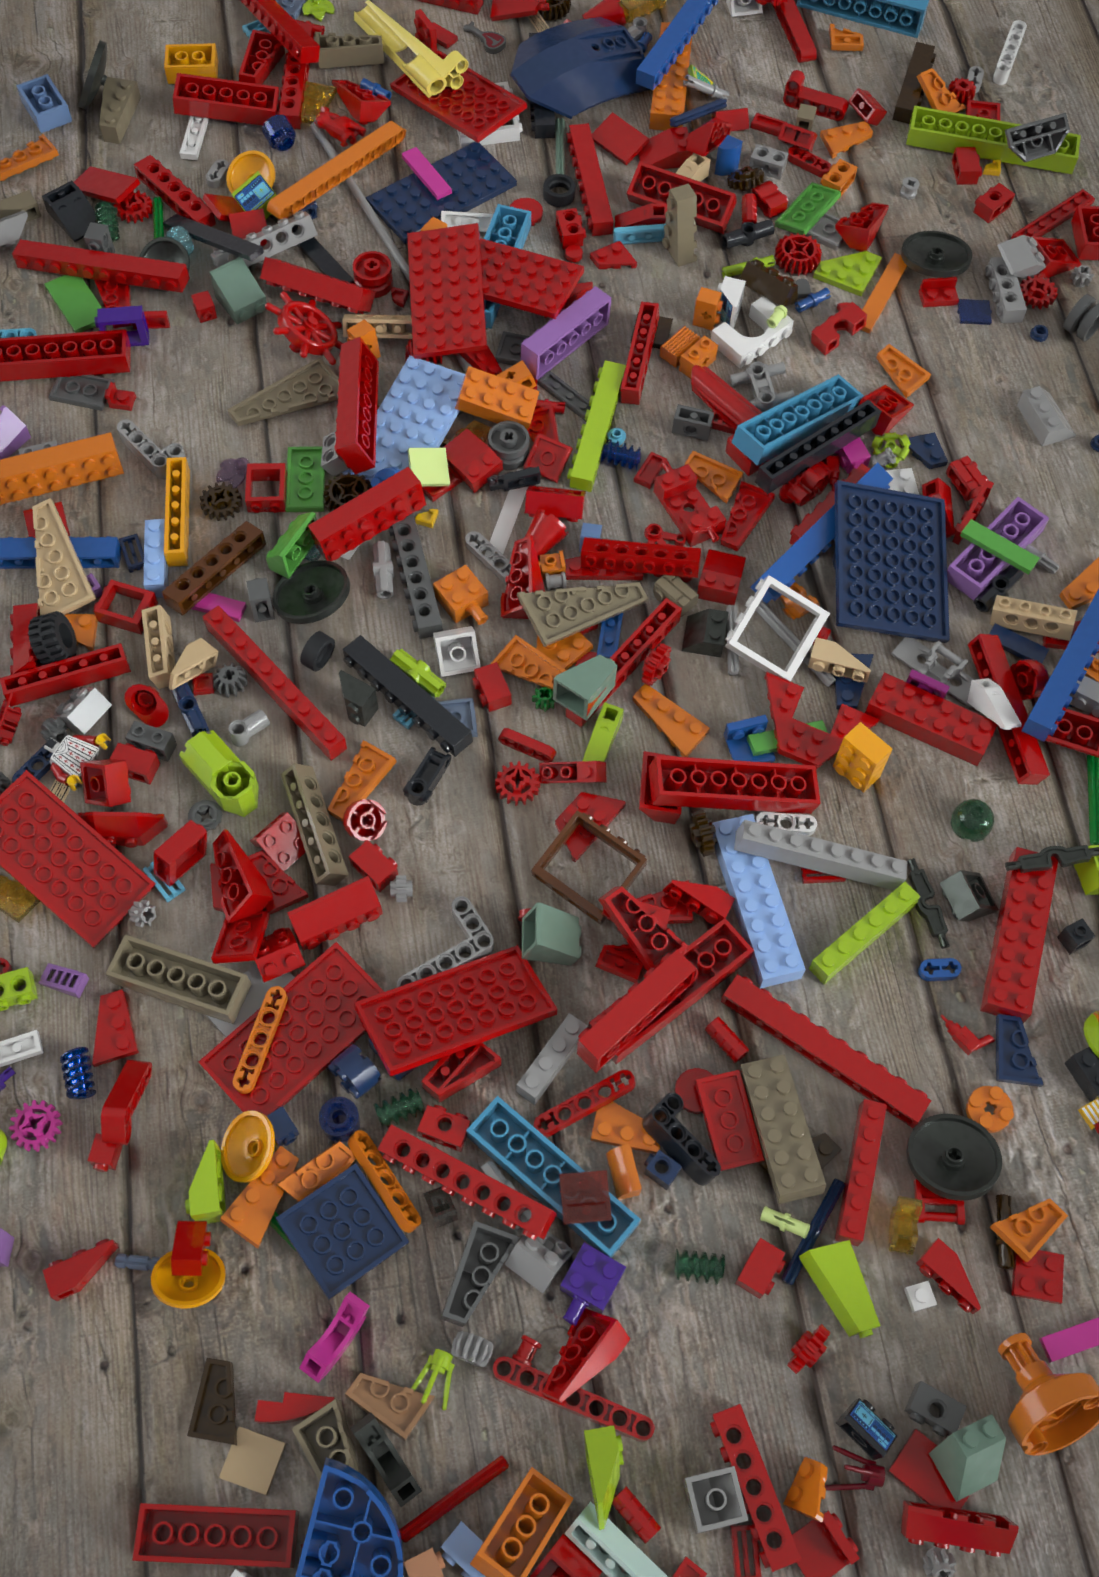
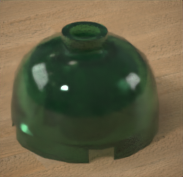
M964 800L954 809L950 825L953 832L959 838L971 840L970 842L981 841L990 834L994 826V813L991 807L981 800Z

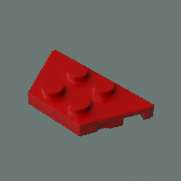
M581 792L555 820V826L560 833L578 810L582 814L583 812L587 815L589 814L594 819L593 822L599 826L603 824L607 827L623 810L626 802ZM580 825L565 843L574 862L597 839L596 836Z

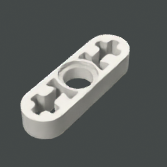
M761 812L757 815L755 821L756 823L763 824L762 820L766 819L768 826L774 827V820H777L776 828L807 836L814 834L817 827V821L813 816L803 814ZM788 820L792 826L790 828H783L780 822ZM804 822L808 823L809 829H806Z

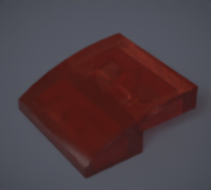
M607 1170L559 1174L563 1224L612 1220Z

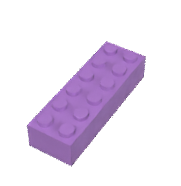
M595 286L590 291L585 292L581 298L575 300L567 309L562 310L556 319H550L545 326L537 329L529 338L524 339L521 343L520 360H523L533 378L536 380L541 378L609 324L612 297Z
M1017 497L987 528L1025 549L1028 544H1031L1043 532L1049 518L1020 497ZM971 543L949 565L947 579L951 585L972 600H975L992 583L994 577L1000 575L1010 564Z

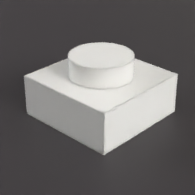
M929 1281L904 1288L912 1312L937 1305Z

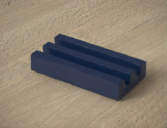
M138 534L120 538L119 542L129 572L132 573L134 569H137V571L141 570L140 567H144V552ZM134 539L136 540L142 558L141 562H138L136 552L132 543V540ZM128 541L134 564L130 563L124 542Z

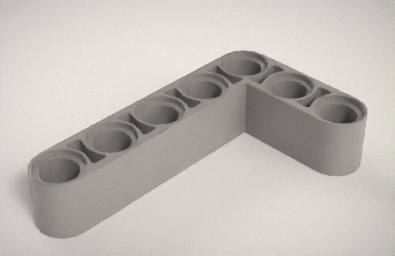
M459 896L452 902L453 918L467 939L401 976L397 981V987L420 980L424 974L434 975L492 954L494 950L493 936L468 898ZM458 907H465L467 910L459 912L456 909ZM470 924H476L478 926L476 929L468 928ZM482 941L489 943L486 947H481L478 944ZM463 952H468L471 954L467 958H462L459 956ZM443 963L451 964V967L448 969H443L440 966Z

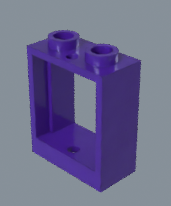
M142 305L97 309V317L94 320L95 326L99 328V331H107L106 325L136 323V331H127L131 346L149 345V329Z

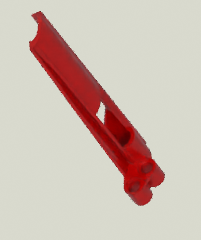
M700 365L692 367V391L734 431H736L738 425L763 413L708 367H701ZM820 461L788 481L791 488L785 495L799 507L805 505L815 498L817 494L820 495L824 491L833 470Z

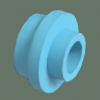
M613 428L608 432L607 438L612 445L620 446L626 440V433L620 428Z

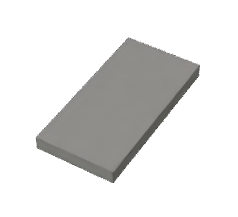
M255 964L244 973L248 976L252 985L234 1024L210 1016L207 1017L227 1037L261 1007L265 995L271 987L280 986L283 988L295 977L288 972L264 983L257 964Z

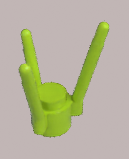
M435 1349L433 1356L429 1355L426 1365L411 1387L415 1391L428 1370L433 1371L421 1403L425 1404L437 1375H444L446 1371L442 1410L444 1411L447 1409L451 1376L455 1366L451 1363L453 1355Z

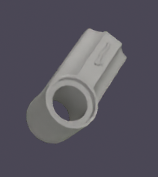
M636 17L633 20V25L627 29L635 41L640 40L643 33L647 32V19L644 17Z
M259 709L243 720L232 721L229 725L232 743L236 746H244L249 742L251 736L269 726L270 721L266 714Z

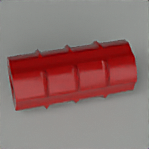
M747 193L742 196L741 221L742 224L745 222L756 224L757 197L753 193Z
M719 1016L705 1028L711 1039L719 1045V1048L734 1063L740 1061L749 1052L750 1049L743 1043V1040H740L735 1032Z
M627 1486L613 1498V1507L644 1544L661 1529L653 1516L650 1515L645 1506L639 1502L636 1495Z

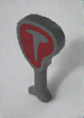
M473 21L463 26L465 32H471L480 38L481 42L484 43L485 51L489 54H497L506 47V38L499 33L492 31L482 32L474 26Z

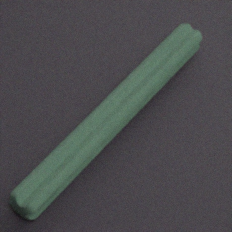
M563 118L556 119V174H565V120Z

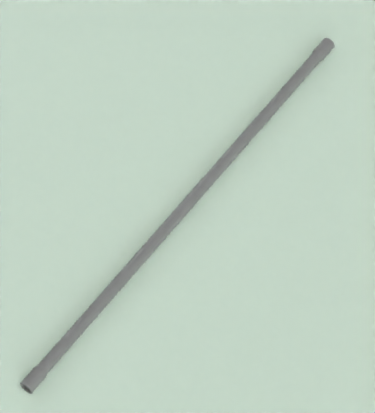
M313 122L310 125V129L320 141L330 159H333L338 155L329 142L323 129H318ZM352 176L344 181L410 283L409 265ZM459 353L455 354L459 364L466 373L468 366H472Z

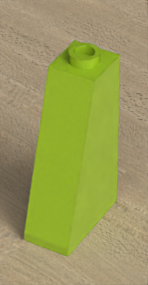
M850 1240L810 1249L799 1256L800 1261L849 1337L859 1335L860 1339L873 1335L872 1330L881 1325Z

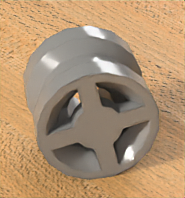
M907 177L903 180L900 190L902 198L911 200L916 197L920 184L916 178Z

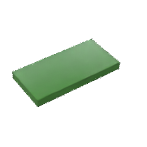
M812 182L775 221V227L796 234L798 232L799 235L804 233L806 235L841 197V191Z
M63 275L44 284L46 290L75 333L84 332L95 327L94 318L97 317V309H102V306L82 277Z
M322 446L288 447L286 512H324L323 491H325L326 471L321 467Z

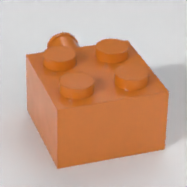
M467 565L433 583L435 598L455 623L470 615L478 625H482L488 620V616L482 610V608L489 605L488 591Z

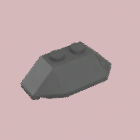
M1066 113L1006 129L1005 134L1009 148L1022 161L1028 162L1055 154L1070 131Z

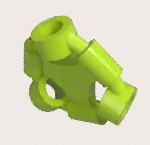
M893 432L885 433L881 437L876 436L871 448L874 451L873 455H878L890 447L894 455L897 456L895 457L896 462L893 464L889 463L885 467L895 468L900 461L905 460L910 451L908 448L911 443L906 434L899 435ZM897 439L903 448L896 445L895 441ZM883 441H886L885 446L883 447L882 450H880V448L882 447Z

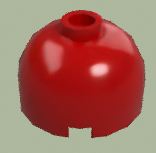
M1032 659L1019 660L1010 668L1022 700L1040 696L1049 680L1048 671L1045 666L1039 661Z
M370 799L352 802L346 808L343 815L345 831L350 837L358 841L378 839L384 833L387 826L384 815L386 814L385 809L380 803Z

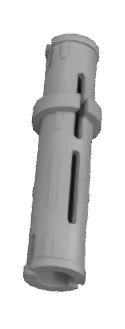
M689 74L684 77L690 80V82L683 80V85L708 94L710 98L715 97L728 100L723 95L729 96V91L718 88V85H711Z

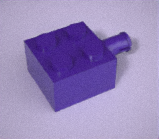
M584 1242L560 1285V1291L573 1298L563 1319L576 1326L585 1307H589L602 1314L623 1276L626 1266Z

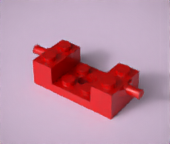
M668 461L663 462L661 466L666 473L655 477L653 492L679 531L686 536L689 546H695L709 539L712 542L718 541L720 538L718 535L723 534L726 518L717 505L710 508L696 487L698 477L689 464L673 469ZM689 507L692 508L694 511L688 512L685 511L684 508Z

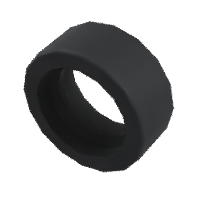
M553 174L544 181L543 196L548 204L564 207L574 201L576 185L571 177L565 174ZM555 187H563L567 189L568 192L558 194L552 192L551 189Z
M321 631L314 633L306 642L301 652V664L315 672L321 670L329 661L334 651L335 640Z

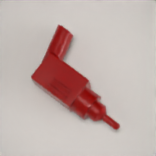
M828 456L822 462L833 470L828 483H830L834 491V484L839 480V456Z
M940 1015L945 1021V1027L948 1029L947 1032L952 1036L953 1041L967 1055L995 1042L994 1038L989 1034L978 1039L966 1026L962 1028L957 1022L954 1023L952 1020H947L943 1015Z

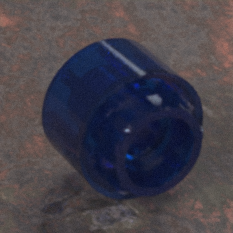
M285 115L272 116L264 123L262 132L271 148L278 151H286L294 145L296 132Z
M331 1098L323 1104L319 1112V1123L323 1133L333 1141H347L360 1128L361 1119L354 1102L348 1098ZM344 1115L346 1119L343 1123L337 1124L334 1122L335 1117Z

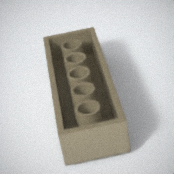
M126 934L106 972V976L113 984L234 1024L252 985L246 974Z
M785 1054L741 1064V1077L778 1204L824 1194L826 1182Z

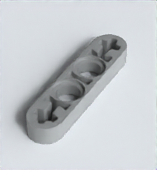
M469 532L465 537L467 549L507 585L505 579L510 574L512 566L510 561L479 532ZM484 550H489L492 552V554L490 556H484L482 555V552ZM497 562L505 564L503 568H497L494 565Z

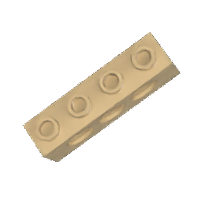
M345 314L343 317V337H348L347 329L365 319L375 328L377 338L412 339L411 315Z
M997 595L990 625L994 626L996 623L1008 629L1070 641L1077 610Z
M161 605L142 610L148 677L158 689L169 686L171 672L176 663L170 616Z

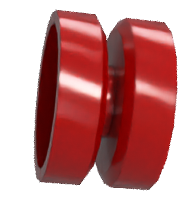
M368 251L354 259L352 265L356 285L376 291L374 298L385 296L391 291L393 277L391 261L388 256L381 252Z

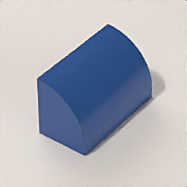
M730 135L725 137L718 147L715 175H731V172H735L739 168L743 141Z

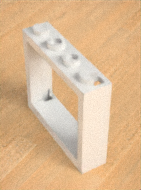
M508 81L495 83L513 94L512 88H509ZM519 114L511 119L512 125L501 126L479 143L481 145L520 141V132L523 129L522 123H519ZM457 130L461 148L475 142Z
M768 575L764 580L761 578L755 589L757 592L747 600L745 604L747 609L744 613L741 612L735 620L737 626L734 631L731 629L725 639L727 643L724 647L763 671L791 681L830 613ZM769 587L816 616L785 670H782L737 642Z

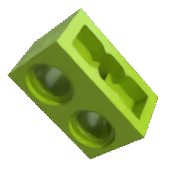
M28 967L0 974V991H4L0 996V1011L7 1010L10 1006L17 1004L26 1005L31 1000L38 999L34 975ZM26 984V987L22 991H18V988L21 985Z

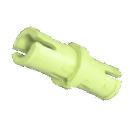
M767 1206L762 1211L761 1221L779 1227L780 1231H789L804 1239L807 1237L810 1224L792 1218L789 1213L783 1214Z

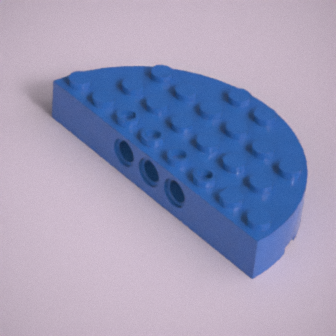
M326 1457L295 1577H403L401 1535L393 1512L385 1498L361 1473L348 1465Z

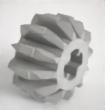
M460 1331L453 1340L451 1353L454 1357L478 1367H486L491 1360L494 1345L487 1339L473 1333Z

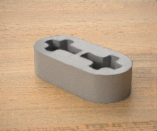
M979 66L971 67L967 79L969 78V81H973L976 86L975 93H978L984 74V70Z
M219 159L215 161L206 174L209 187L218 188L225 181L229 168V163L226 160Z

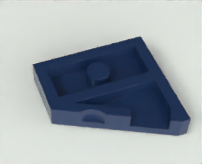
M935 432L909 437L911 444L908 449L913 452L912 456L920 460L925 467L933 469L947 465L948 460Z

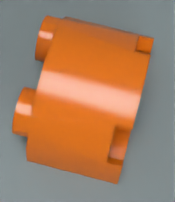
M796 582L789 587L820 606L817 598L811 595L807 596L805 588L799 586ZM783 595L778 598L781 599L785 607L782 609L783 612L793 620L809 613V611Z

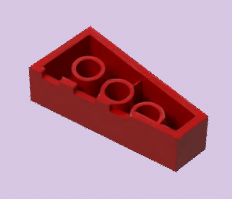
M615 886L598 899L647 972L652 967L656 969L661 964V959L667 953L672 954L676 950L682 953L689 947L624 887Z

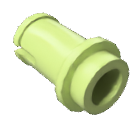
M783 305L776 306L774 313L767 319V325L771 328H776L779 322L787 316V308Z

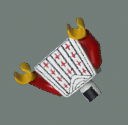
M104 733L98 736L67 735L61 743L50 737L44 748L53 753L50 758V764L56 780L69 786L72 791H76L75 786L78 783L82 784L80 762L94 761L99 753L98 746L106 750L108 746L104 742L111 741V739Z

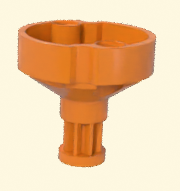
M1018 1333L1004 1340L998 1348V1353L1002 1359L1007 1360L1016 1373V1381L1023 1391L1009 1417L1008 1425L1024 1453L1032 1456L1045 1455L1063 1449L1078 1441L1099 1424V1386L1094 1378L1086 1373L1053 1374L1046 1362L1041 1361L1031 1346L1032 1341L1026 1333Z

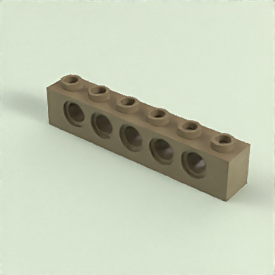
M294 763L281 774L315 882L321 885L336 886L349 875L312 766Z

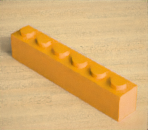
M186 457L167 458L164 555L168 567L188 566L190 469Z

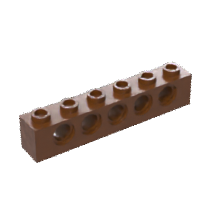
M248 521L237 527L235 531L224 538L216 547L211 549L199 561L195 562L192 567L162 591L166 605L182 616L266 545L263 531Z

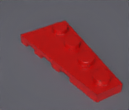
M581 556L565 559L566 580H643V573L581 567Z

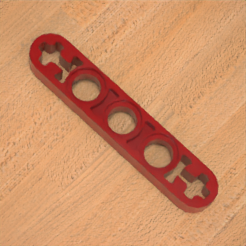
M629 1070L616 1072L540 1114L534 1120L533 1126L546 1138L554 1135L631 1092L636 1085L633 1073ZM623 1077L629 1079V1084L626 1086L621 1081ZM613 1082H615V1085L618 1088L617 1092H615L614 1086L612 1084ZM603 1087L611 1089V1094L606 1098L599 1096V1091ZM584 1098L591 1100V1105L586 1109L579 1107L580 1100ZM564 1109L570 1110V1118L561 1120L559 1118L560 1111ZM554 1115V1117H555V1119H556V1121H557V1123H558L557 1125H555V1123H554V1121L552 1120L551 1116ZM544 1121L548 1124L547 1130L541 1128V1123Z

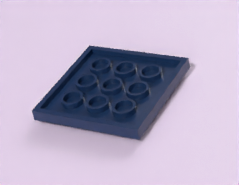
M356 1163L275 1219L328 1301L409 1244L408 1239Z

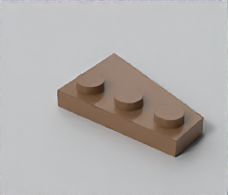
M363 1373L358 1375L345 1393V1397L368 1414L372 1412L377 1421L404 1441H406L435 1398V1396L429 1394L426 1403L422 1404L421 1400L424 1394L413 1391L414 1389L390 1384L388 1381Z

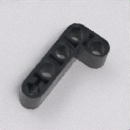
M668 1093L643 1118V1128L675 1162L682 1166V1169L698 1185L705 1186L721 1172L720 1163L675 1117L682 1110L684 1102L677 1093Z

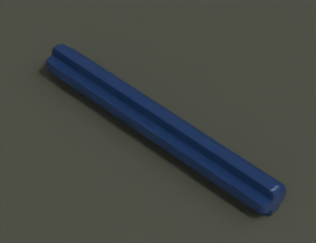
M721 98L674 116L670 119V126L678 127L727 107V100Z
M836 1178L833 1180L810 1223L807 1237L805 1239L802 1238L782 1276V1280L789 1285L794 1284L803 1267L799 1256L813 1248L845 1187L843 1181Z

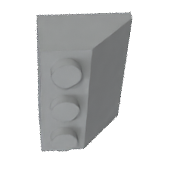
M1040 386L1022 392L1017 406L1041 446L1076 436L1049 392Z

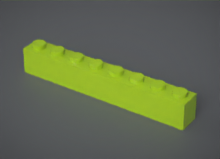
M605 360L603 368L599 367L597 376L599 382L595 381L593 389L595 395H591L589 402L591 409L586 411L585 421L587 422L582 424L580 432L582 439L578 438L576 445L578 452L574 453L572 458L574 466L569 468L567 479L570 480V488L592 492L621 392L626 368L624 364Z

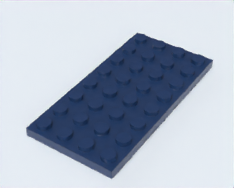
M473 142L431 164L452 188V194L437 200L418 176L413 173L367 196L366 199L374 212L406 244L408 243L407 233L420 230L432 217L441 220V211L467 212L517 186V180L480 143Z

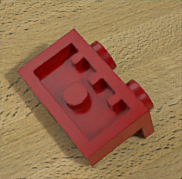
M957 277L923 279L919 289L923 308L958 305L959 298L955 288Z

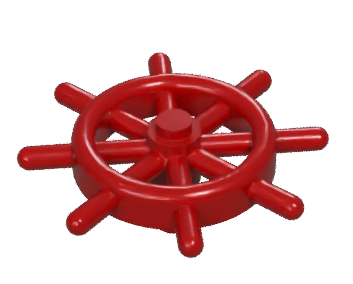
M282 291L280 297L286 303L282 309L271 303L265 304L266 310L278 316L279 327H275L273 333L275 335L284 334L291 342L289 347L293 352H300L302 358H306L307 353L318 356L324 355L331 365L336 364V359L331 354V351L334 347L341 350V344L343 343L338 340L336 329H340L342 324L339 321L332 322L321 310L316 308V301L314 299H311L309 304L302 301H292L289 295Z

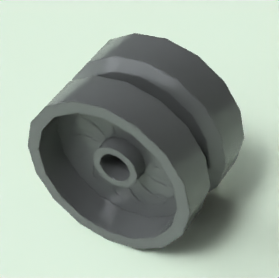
M1088 293L1075 304L1063 325V328L1071 333L1077 331L1076 336L1084 342L1089 340L1099 329V303L1096 304V299Z
M500 422L494 425L488 434V445L502 460L503 470H515L522 467L529 455V433L518 422Z

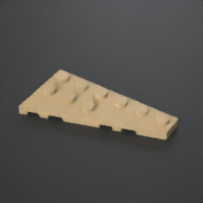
M49 498L32 506L33 525L36 536L34 542L37 553L35 559L40 616L55 611L65 615L97 600L53 500Z

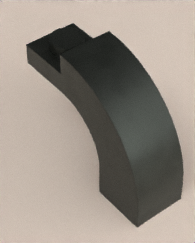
M372 1412L350 1428L400 1507L422 1492Z

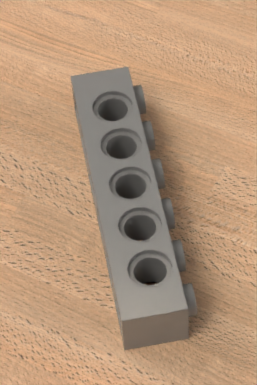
M299 211L292 218H283L274 226L268 225L263 227L262 231L258 233L253 232L246 235L244 240L260 245L263 239L267 240L266 245L263 247L264 253L252 262L243 259L247 267L264 260L265 257H271L317 236L318 234L310 214ZM298 225V230L292 233V227ZM282 232V238L276 240L277 233ZM216 248L214 253L210 254L215 268L230 262L228 261L230 253Z

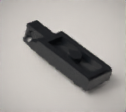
M538 466L515 472L511 471L499 476L494 475L488 478V486L490 491L504 489L505 492L528 487L529 485H537L541 483V472Z

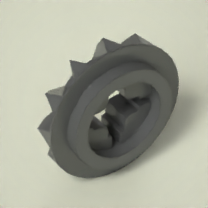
M202 800L190 808L188 820L201 824L208 832L210 829H216V826L221 823L223 814L216 802ZM209 812L210 819L206 818L203 821L200 815H206Z

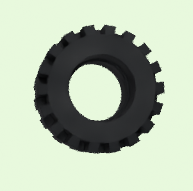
M55 611L30 620L28 626L30 644L37 659L42 664L46 665L76 656L77 640L75 632L63 613Z

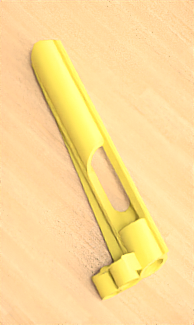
M370 0L365 2L367 6L359 12L354 11L355 22L368 35H379L382 37L383 51L428 98L441 93L445 87H451L456 90L462 86L464 80L460 74L467 70L469 63L458 51H452L444 60L441 59ZM409 47L416 54V57L406 64L396 52Z

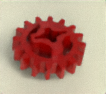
M138 190L136 193L132 191L120 204H114V209L121 221L126 219L127 223L133 221L135 224L137 220L143 222L144 217L149 218L148 214H152L153 205L150 196H147L145 192L141 194L140 190Z
M1034 275L1033 278L1027 276L1026 280H1022L1020 288L1024 301H1026V306L1032 305V309L1038 306L1039 310H1041L1043 306L1048 308L1049 304L1053 305L1058 295L1056 293L1058 288L1054 287V282H1049L1050 278L1045 280L1042 275L1040 278Z
M661 643L657 646L656 650L653 649L647 655L642 668L643 676L641 680L643 683L652 686L657 679L660 680L667 672L671 658H669L671 647Z
M520 761L515 766L512 762H509V768L503 765L502 772L498 771L497 779H495L496 793H500V799L507 798V804L514 801L515 806L518 805L519 801L526 805V799L533 801V795H538V788H540L539 774H535V768L528 769L529 763L521 766ZM517 779H519L520 783L518 788H516Z
M822 1324L813 1333L809 1330L806 1331L791 1348L795 1355L790 1359L787 1366L796 1374L805 1365L811 1368L826 1351L827 1347L823 1343L831 1332Z

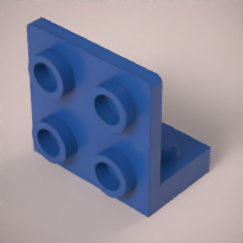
M766 715L726 724L724 738L732 760L767 763L775 761L773 752L753 756L747 741L748 735L766 731L768 724Z

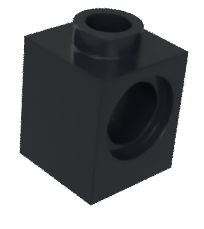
M1083 918L1065 927L1057 936L1069 955L1087 946L1095 937Z

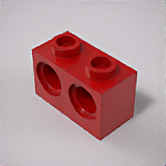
M783 122L778 136V140L798 146L812 152L817 138L815 132Z
M577 209L556 211V227L562 248L566 249L570 245L583 246L586 230L582 228V217L578 215Z

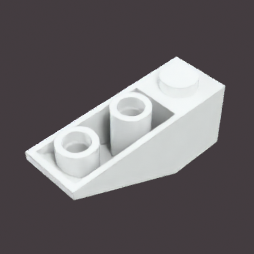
M989 678L971 681L967 703L1004 730L1021 727L1022 724L1001 686Z

